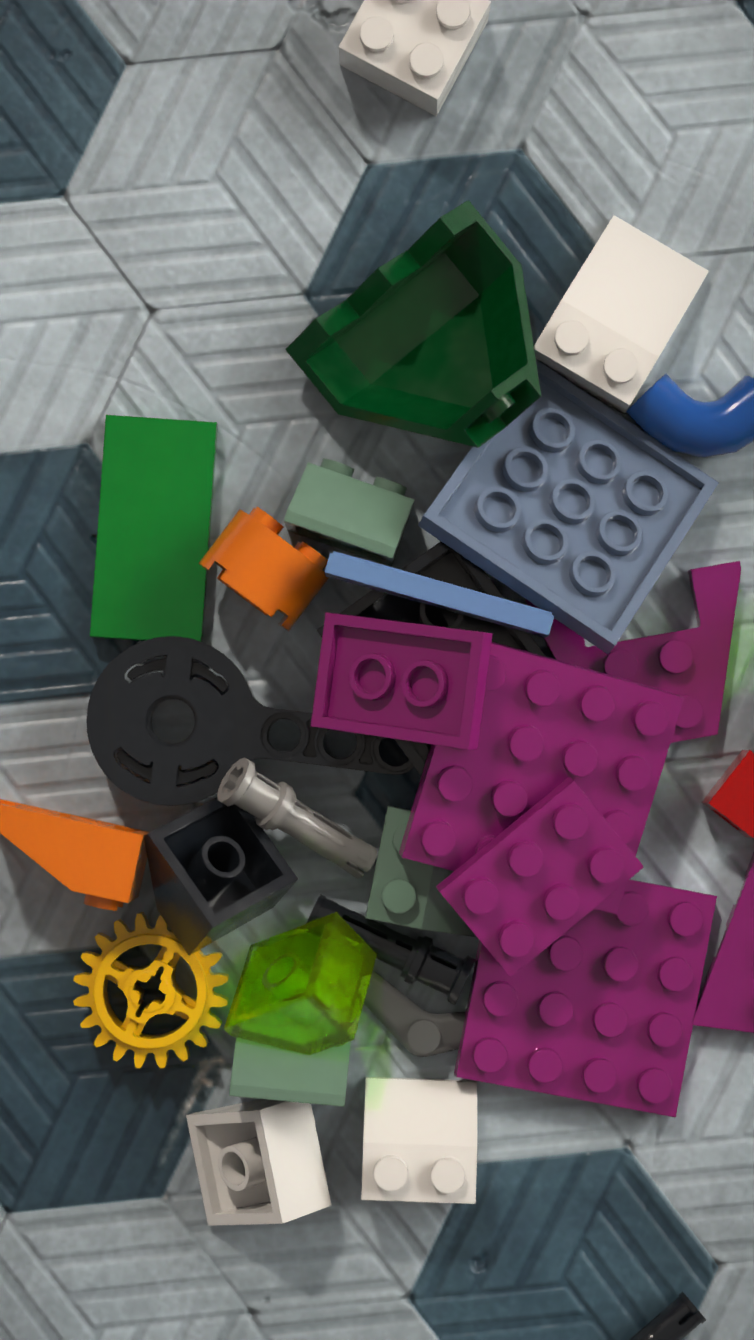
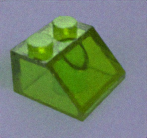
M337 912L252 944L248 951L224 1030L233 1037L306 1055L342 1046L355 1038L377 954Z

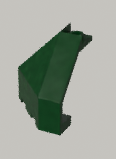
M469 200L441 216L408 250L378 267L345 301L317 317L285 349L338 415L477 448L506 428L541 397L522 265Z

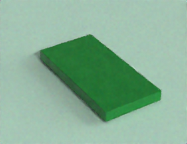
M106 415L90 637L145 641L157 637L177 636L203 642L208 570H205L198 563L209 550L218 432L217 422Z

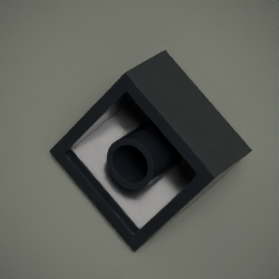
M217 797L148 833L144 838L157 910L188 955L195 953L272 909L298 880L266 832L256 824L255 817L235 804L226 806L218 801Z

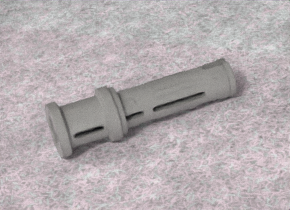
M244 757L235 762L222 779L217 794L218 801L226 806L233 804L239 806L255 816L256 824L263 829L275 830L278 828L324 858L342 867V869L357 879L362 878L364 871L368 873L373 866L377 856L375 847L356 838L334 822L302 804V802L296 799L293 787L285 782L276 784L255 771V763Z

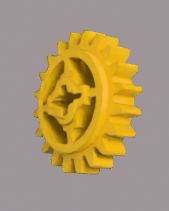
M137 913L135 930L133 931L129 929L122 919L116 920L114 922V931L117 939L113 940L108 935L100 932L94 938L102 953L97 954L85 951L81 955V959L92 967V973L83 972L76 974L73 981L88 987L89 993L80 995L73 1000V1003L79 1007H90L92 1013L80 1023L81 1028H90L99 1025L102 1031L95 1039L94 1046L97 1048L106 1044L109 1040L115 1041L116 1047L113 1052V1060L116 1062L129 1049L134 1051L135 1067L139 1069L145 1063L148 1053L155 1055L156 1063L160 1069L165 1068L169 1058L168 1050H174L176 1055L184 1062L190 1057L187 1045L188 1040L202 1048L209 1043L201 1026L205 1025L209 1028L219 1029L222 1024L221 1019L211 1012V1007L227 1006L229 998L216 993L214 987L223 985L230 978L229 974L213 973L211 966L215 965L223 955L221 952H212L205 955L201 949L188 955L161 915L158 917L155 927H150L145 913ZM146 944L162 946L157 957L147 966H129L117 960L122 953L136 946ZM181 956L189 964L195 976L197 984L196 1000L185 995V992L180 989L176 981L175 971ZM163 967L164 971L160 977L162 981L159 985V990L166 994L165 999L156 997L141 1012L140 1008L144 1002L142 998L145 990L138 983L139 981L147 982ZM108 980L117 984V987L123 991L127 998L128 1009L124 1022L116 1016L110 1005L107 992ZM157 1014H176L187 1020L178 1028L167 1033H142L147 1021Z

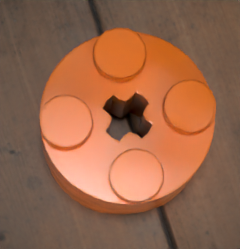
M259 507L253 508L250 514L239 509L198 564L205 570H209L215 562L223 569L217 577L219 581L266 616L272 617L277 610L281 612L284 617L278 625L289 631L329 579L323 571L328 560L303 541L301 543L298 542L293 547L278 536L284 526Z

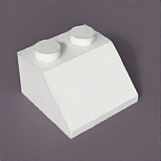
M365 1077L361 1200L476 1204L477 1081Z
M259 1099L186 1115L208 1226L283 1224L332 1206L311 1104Z

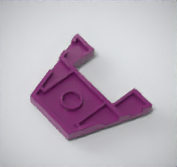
M740 561L690 569L688 571L697 628L619 641L610 653L606 654L596 646L586 647L583 637L554 618L549 636L544 638L546 646L555 660L684 697L671 743L718 735L741 575ZM525 599V605L539 608Z

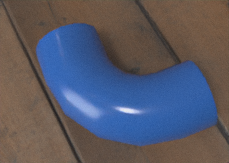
M665 374L627 410V413L646 433L672 451L703 458L734 453L754 441V378L745 375L724 396L715 401L702 402L688 396Z

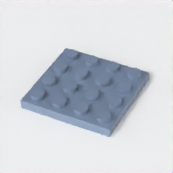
M536 359L541 397L479 448L471 447L428 508L418 526L540 609L552 612L556 620L606 654H609L719 482Z

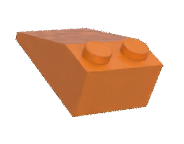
M0 799V834L68 889L85 894L83 904L117 911L118 907L122 908L124 903H129L139 897L147 862L144 838L150 831Z

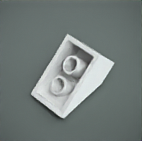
M613 216L535 343L536 359L586 393L624 415L709 271L625 221Z

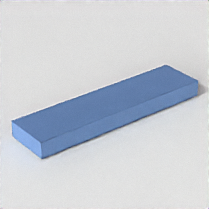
M336 551L329 554L325 569L326 577L543 638L549 636L554 619L552 612Z

